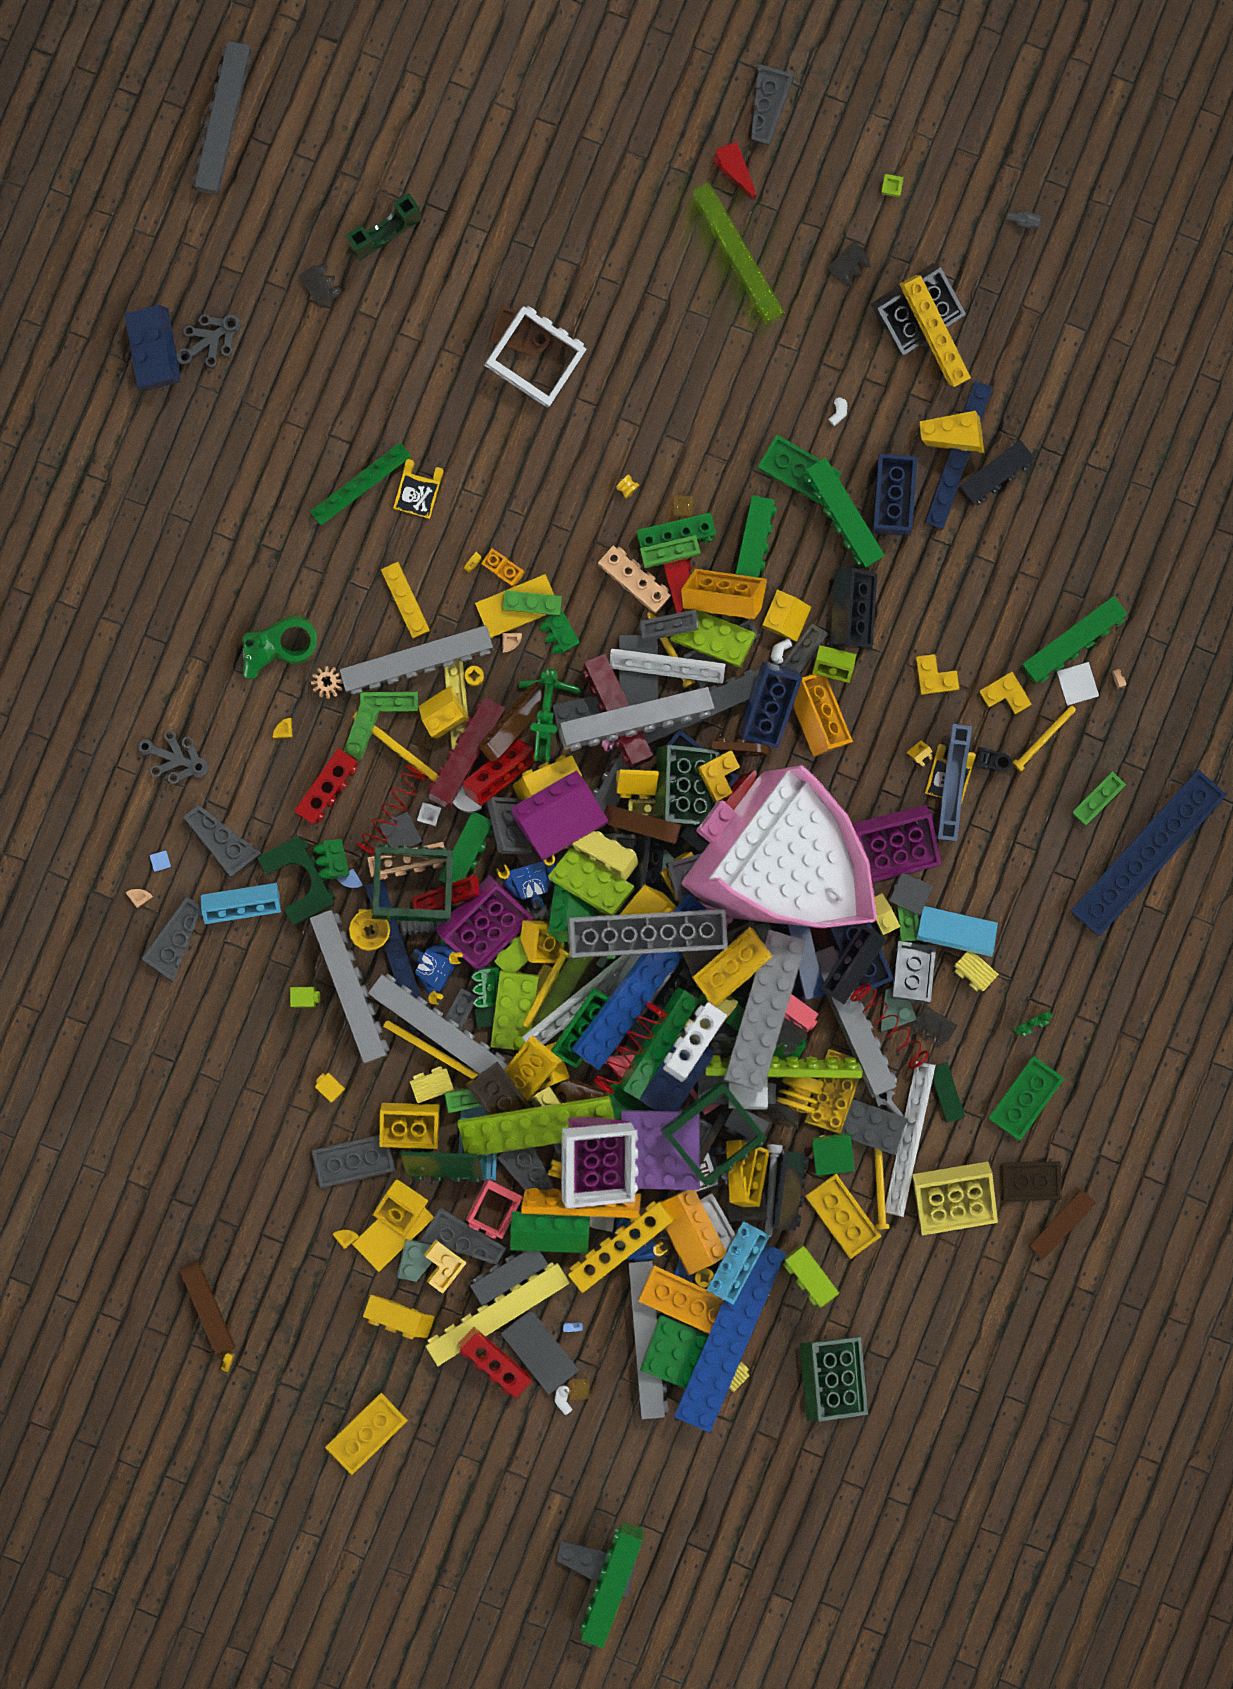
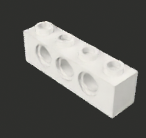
M709 1002L705 1006L700 1005L694 1014L697 1018L694 1022L690 1021L684 1029L687 1033L683 1038L680 1036L674 1044L676 1050L673 1054L669 1052L663 1061L666 1063L663 1069L681 1082L686 1079L727 1017L725 1013ZM700 1021L706 1022L708 1029L701 1028ZM689 1037H695L698 1044H691ZM679 1053H685L687 1061L681 1060Z

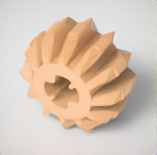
M325 666V672H322L319 668L318 672L320 675H312L317 679V681H311V685L316 686L313 691L315 693L320 691L319 697L321 698L325 693L327 699H330V693H333L336 697L337 693L335 690L342 691V687L338 686V684H343V680L338 679L341 677V673L335 674L336 668L334 667L330 672L328 666ZM327 678H330L331 686L327 685L328 687H325L324 679L328 680Z

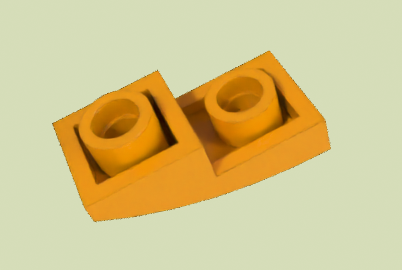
M493 548L481 562L484 567L512 587L516 586L525 573L524 570L510 562Z

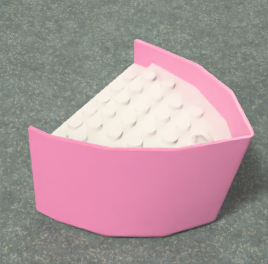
M802 765L763 772L734 810L723 800L717 801L696 830L709 842V845L687 873L681 884L695 897L712 907L725 909L726 915L735 919L818 928L868 923L876 920L877 915L869 860L848 815L816 777Z

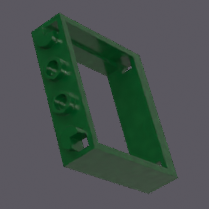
M382 844L379 847H375L372 919L449 923L451 919L453 851L444 847L431 850L425 846L412 849L406 845L392 848L390 845ZM381 856L446 859L444 910L379 907Z
M722 1081L660 1129L705 1187L708 1184L711 1186L719 1179L718 1176L723 1172L726 1174L734 1168L733 1164L738 1160L743 1161L749 1156L748 1152L753 1148L761 1147L764 1144V1139L767 1138ZM724 1093L757 1136L705 1177L672 1134Z

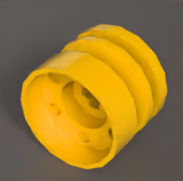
M371 909L363 910L356 914L349 928L351 941L356 947L364 951H374L382 947L389 938L390 933L388 920L372 919ZM372 926V930L375 933L369 936L365 935L366 931L364 928Z
M783 1077L782 1082L788 1085L789 1089H779V1092L785 1094L786 1098L777 1097L776 1102H779L785 1108L797 1112L814 1114L815 1109L807 1105L808 1102L818 1103L810 1096L811 1094H820L824 1082L811 1077Z

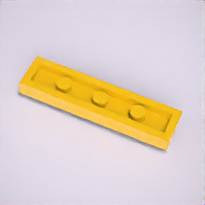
M396 562L381 569L412 638L415 639L430 632L399 563Z

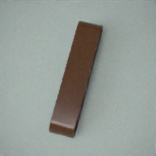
M539 682L531 684L479 743V749L490 761L498 759L538 714V711L542 709L545 689Z
M608 804L604 813L609 821L607 825L676 844L681 827L679 824Z
M199 1261L181 1268V1275L216 1356L235 1349L233 1339Z

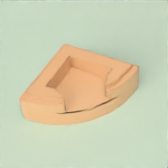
M503 633V653L513 651L520 644L522 633Z
M1121 670L1112 671L1116 688L1125 687L1126 681L1121 676Z
M132 889L126 892L137 908L153 897L149 892L142 889Z

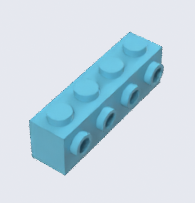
M277 883L201 895V911L204 923L210 924L281 912Z
M743 1221L707 1291L734 1305L770 1235Z

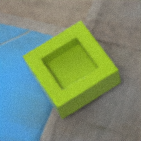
M885 174L881 194L900 197L904 177Z

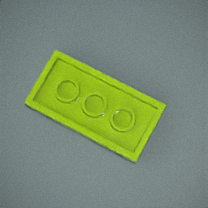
M697 611L699 630L672 635L670 638L675 643L741 668L756 637V633L705 612Z
M573 848L568 850L548 875L549 880L606 915H615L634 891L632 884Z
M500 971L490 1047L520 1050L526 1043L522 1037L532 1030V1024L527 1028L523 1025V1022L536 999L538 975Z

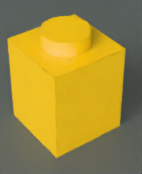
M322 1073L316 1080L318 1084L315 1087L331 1103L346 1090L330 1073L326 1075Z

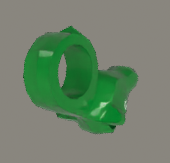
M289 615L263 631L256 629L253 632H246L242 637L244 658L242 674L245 678L253 680L258 677L261 669L275 658L290 664H300L308 661L307 658L313 654L317 646L318 634L316 628L309 619L303 616ZM293 626L305 629L310 635L307 646L299 651L285 649L280 642L283 632Z

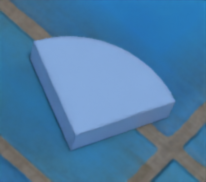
M354 869L349 871L348 877L337 878L342 885L349 888L363 886Z
M564 1323L563 1330L564 1332L582 1331L583 1323Z

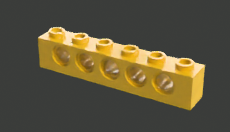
M915 275L900 283L899 285L949 386L955 387L970 379L971 377L922 277Z
M653 1201L645 1208L647 1212L642 1216L639 1214V1218H632L630 1220L632 1223L628 1227L623 1225L615 1231L616 1236L613 1239L608 1237L600 1243L601 1248L595 1251L593 1249L586 1254L584 1262L580 1263L578 1261L570 1267L571 1272L568 1276L582 1293L674 1221L675 1218L661 1201L657 1204ZM646 1217H653L656 1224L648 1226L645 1222ZM633 1228L638 1229L640 1237L633 1238L630 1230ZM618 1240L623 1241L625 1249L618 1250L615 1242ZM603 1252L608 1253L610 1261L603 1262L600 1259V1254ZM588 1264L593 1265L595 1273L588 1274L585 1271V1266Z

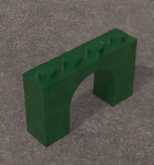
M410 193L394 202V211L375 227L365 230L360 225L346 235L348 245L359 262L422 220L420 208Z
M299 836L257 857L266 875H270L292 864L301 865L309 872L311 888L308 894L301 900L284 908L294 926L334 906L335 902L333 900L336 899L332 889L328 890L324 884L327 880L318 875L319 872L316 869L318 864L315 863L316 859L313 855L309 856L307 852L309 846L304 838L300 839Z

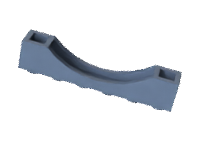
M951 724L937 839L957 841L962 792L972 726Z

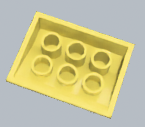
M988 1162L912 1174L922 1235L998 1223L993 1176Z

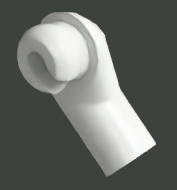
M840 397L834 401L836 413L828 419L833 426H836L847 415V402Z
M789 638L775 644L772 648L771 660L776 665L783 662L784 650L793 646Z
M560 1386L556 1390L555 1403L564 1415H567L573 1410L567 1403L570 1391L567 1386Z

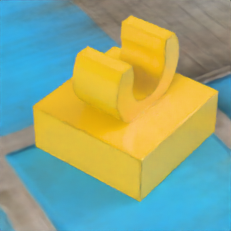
M919 741L906 752L912 760L921 766L925 765L922 761L924 758L933 759L930 754L933 751L923 741Z

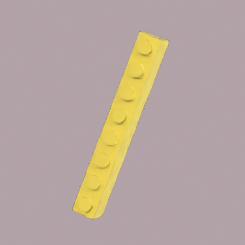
M553 1262L549 1263L543 1268L544 1272L539 1275L534 1273L526 1278L528 1282L522 1286L518 1283L510 1288L511 1292L506 1296L502 1293L494 1298L495 1302L490 1306L486 1303L477 1309L479 1313L474 1316L468 1314L461 1319L462 1323L455 1327L452 1324L444 1330L445 1334L442 1336L435 1335L427 1340L429 1344L426 1345V1348L437 1366L460 1353L461 1349L458 1342L474 1326L487 1336L570 1284L558 1263L554 1265Z

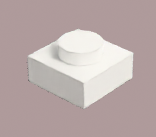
M423 802L417 821L436 827L441 808Z

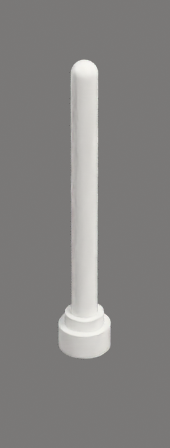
M767 1144V1150H770L765 1233L771 1237L773 1231L777 1164L783 1146Z

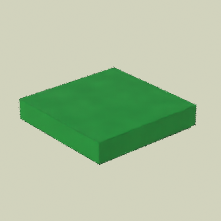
M850 1133L812 1138L816 1176L855 1171Z

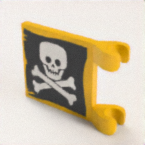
M407 459L393 509L430 519L444 470L436 467L433 480L411 474L414 461Z
M939 744L925 791V794L942 798L947 762L946 759H943L946 746L943 744ZM969 752L967 757L962 801L976 756L972 752Z

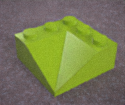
M802 1244L785 1255L783 1258L785 1262L782 1263L790 1274L794 1273L799 1278L796 1282L802 1290H808L811 1294L808 1298L814 1306L818 1304L819 1307H822L839 1294Z

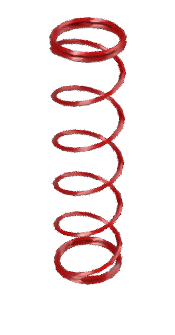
M407 764L406 768L415 773L416 775H418L419 777L408 773H401V777L415 794L401 789L392 788V794L404 806L405 809L386 803L381 804L382 809L390 818H392V816L385 810L383 805L391 806L404 811L407 810V807L394 794L393 790H398L410 795H417L416 791L410 786V784L404 779L402 775H408L421 780H427L428 778L424 773H422L421 771H419L418 769L414 768L409 764ZM372 819L371 821L373 825L386 839H382L369 834H362L363 840L369 845L370 848H368L360 842H357L356 845L374 856L375 849L366 841L363 835L370 836L382 841H387V837L376 826L373 820L397 826V822L394 819L393 821L395 822V824L380 819Z
M865 983L857 988L851 995L850 1000L856 1002L863 998L869 990H873L874 997L869 1005L862 1010V1013L873 1005L884 1003L886 1006L885 1011L873 1026L885 1018L895 1016L897 1023L890 1034L884 1039H887L891 1034L899 1030L906 1029L909 1033L908 1037L896 1052H899L908 1044L917 1042L920 1044V1049L907 1065H909L910 1069H915L922 1065L929 1057V1052L927 1050L921 1051V1043L919 1041L906 1043L910 1036V1030L908 1028L895 1030L899 1021L897 1015L883 1017L887 1010V1003L880 1001L872 1004L876 991L871 989L869 983ZM926 1053L920 1062L912 1066L920 1056Z
M647 1001L646 1006L659 1016L661 1022H655L642 1016H637V1019L649 1031L651 1037L626 1031L638 1045L640 1052L616 1046L619 1052L627 1059L630 1067L606 1061L607 1065L616 1073L620 1082L610 1081L600 1076H596L593 1080L597 1086L610 1094L615 1093L614 1089L600 1079L614 1084L622 1082L621 1077L610 1064L624 1069L632 1068L630 1060L619 1048L635 1054L642 1053L640 1045L629 1033L645 1039H651L653 1037L651 1031L640 1018L652 1023L661 1024L663 1022L661 1016L664 1018L667 1016L663 1010Z

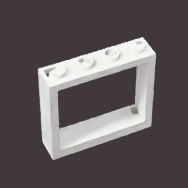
M523 306L484 366L547 408L559 393L583 356L586 348L583 347L584 344L576 338L573 340L568 337V333L564 329H557L552 326V322L546 317L540 318L537 316V312L533 308ZM524 315L577 351L549 396L496 361L499 353Z
M631 1123L562 1129V1201L566 1208L635 1202V1194L638 1191L637 1183L635 1182V1177L638 1176V1168L635 1165V1159H638V1150L635 1147V1141H638L637 1129H634ZM625 1135V1188L574 1193V1140Z

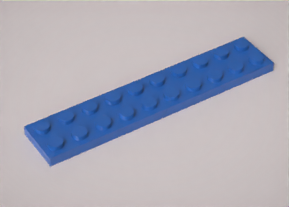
M687 893L674 912L708 909ZM683 951L642 953L571 1050L600 1070L626 1035V1031H629L635 1023V1018L640 1015L647 1001L652 999V995L657 988L663 984L664 979L683 958Z
M766 1244L734 1305L723 1299L674 1415L675 1418L709 1433L711 1432L786 1252Z

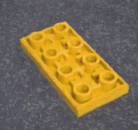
M828 1049L825 1057H834L837 1060L854 1058ZM819 1077L818 1080L824 1082L821 1093L813 1094L812 1097L818 1103H810L809 1107L814 1108L815 1112L814 1114L807 1113L804 1122L841 1134L859 1078Z

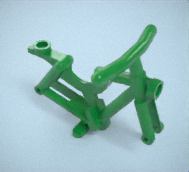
M545 669V672L542 671L541 679L520 681L518 683V687L521 689L528 688L535 682H539L545 687L542 711H538L537 723H532L530 726L532 731H536L535 761L549 762L552 733L557 732V726L552 725L553 713L550 712L553 688L575 694L581 693L580 687L557 681V670Z

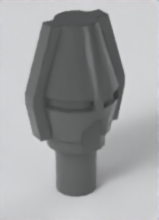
M1029 211L1018 212V214L1008 212L1007 220L1016 221L1019 226L1025 228L1039 227L1042 219L1041 216Z

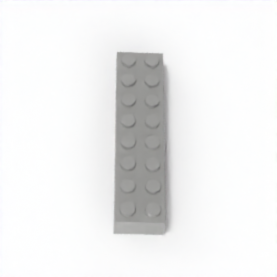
M725 909L568 918L570 957L728 949Z
M330 910L311 917L312 926L363 1062L367 1064L388 1056L389 1046L385 1039L382 1040L380 1033H383L380 1022H375L373 1016L376 1015L373 1004L368 1003L367 997H369L366 986H362L360 979L363 978L361 971L358 967L355 968L353 961H356L353 950H348L346 943H349L346 932L341 931L340 925H342L340 915Z
M772 930L768 931L764 945L773 957L755 973L725 1075V1082L758 1092L763 1091L805 948V940Z

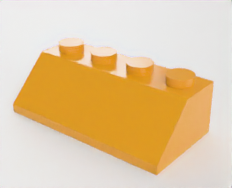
M694 569L681 589L683 609L755 619L762 609L767 579Z
M815 674L802 677L793 707L813 757L853 742L827 677Z
M681 1190L661 1201L675 1218L664 1229L688 1275L713 1265L725 1257L727 1252L695 1190Z

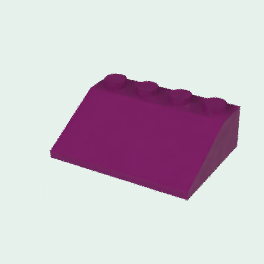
M577 770L511 808L515 823L542 860L549 858L609 823Z
M927 805L852 824L869 860L872 882L899 876L902 872L907 874L941 865L932 816Z
M490 875L479 885L480 895L463 901L451 913L450 922L441 923L435 929L447 944L456 952H461L463 954L462 957L477 970L484 968L521 931L523 920L531 921L534 918Z
M596 1117L568 1118V1128L630 1123L629 1121ZM625 1135L574 1140V1193L625 1188Z

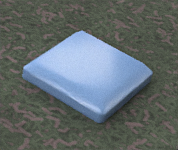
M167 851L150 855L155 872L171 867Z

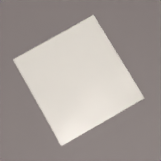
M1089 662L1057 672L1067 705L1099 696Z

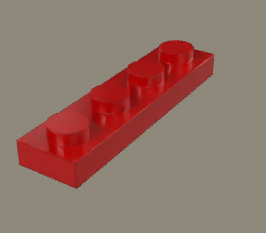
M472 875L452 883L451 905L480 895L478 877ZM445 886L412 897L413 909H443L445 907Z

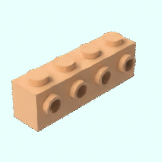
M612 546L598 562V566L656 615L671 598L670 590L663 584L659 586L655 582L656 578L648 571L644 573L640 569L641 565L636 560H629L626 557L627 553L622 548Z
M443 842L425 846L431 850H437L440 847L445 848ZM374 856L368 857V863L372 878L374 871ZM381 856L380 880L387 879V875L395 874L396 877L406 875V871L414 870V873L422 872L428 866H433V869L444 867L446 859Z

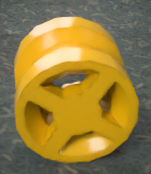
M627 475L619 482L616 489L622 491L627 499L640 485L637 482L634 483L632 477Z
M478 666L467 668L465 671L466 682L474 687L482 684L484 674L481 668Z
M552 1159V1168L548 1171V1175L562 1179V1162Z
M704 1268L695 1274V1280L701 1287H709L714 1277L713 1272L709 1268Z

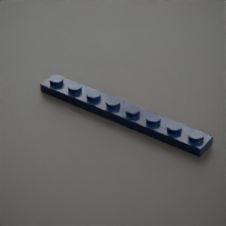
M975 381L964 413L976 411L981 423L993 387ZM951 448L925 524L941 530L944 529L970 450L962 451L961 449Z
M384 879L380 880L379 907L393 908ZM373 883L365 885L372 906ZM388 920L390 933L384 947L394 978L396 979V984L400 987L402 985L412 990L411 995L415 998L421 997L397 920ZM409 1023L411 1031L418 1030Z

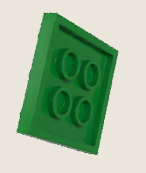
M659 1315L640 1371L686 1389L708 1334Z

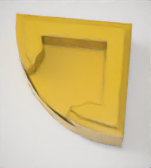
M475 552L466 563L464 569L468 573L482 561L481 555Z
M292 718L284 719L276 726L273 738L293 737Z
M339 1230L332 1234L344 1249L360 1237L351 1230Z
M230 1352L225 1354L221 1370L229 1371L235 1354Z

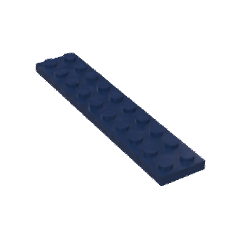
M1199 769L1196 770L1070 911L1098 937L1101 936L1227 794Z

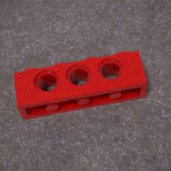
M517 738L498 759L488 761L462 782L465 795L479 806H482L537 762L534 760V749Z
M338 748L294 811L314 826L316 823L320 824L326 815L324 814L326 808H331L335 803V796L338 791L342 792L348 783L345 782L349 776L353 777L358 770V762ZM338 767L344 769V774L341 777L334 776V770ZM326 783L333 785V790L330 793L323 792V786ZM314 799H321L322 805L320 808L314 809L312 807Z
M475 1326L458 1342L461 1349L459 1352L466 1359L470 1357L477 1369L480 1371L485 1370L488 1373V1378L496 1384L498 1382L501 1384V1389L510 1396L512 1394L517 1398L532 1382L530 1375ZM479 1348L485 1349L482 1354H476L475 1352ZM492 1361H498L496 1366H489ZM506 1373H512L510 1378H503Z

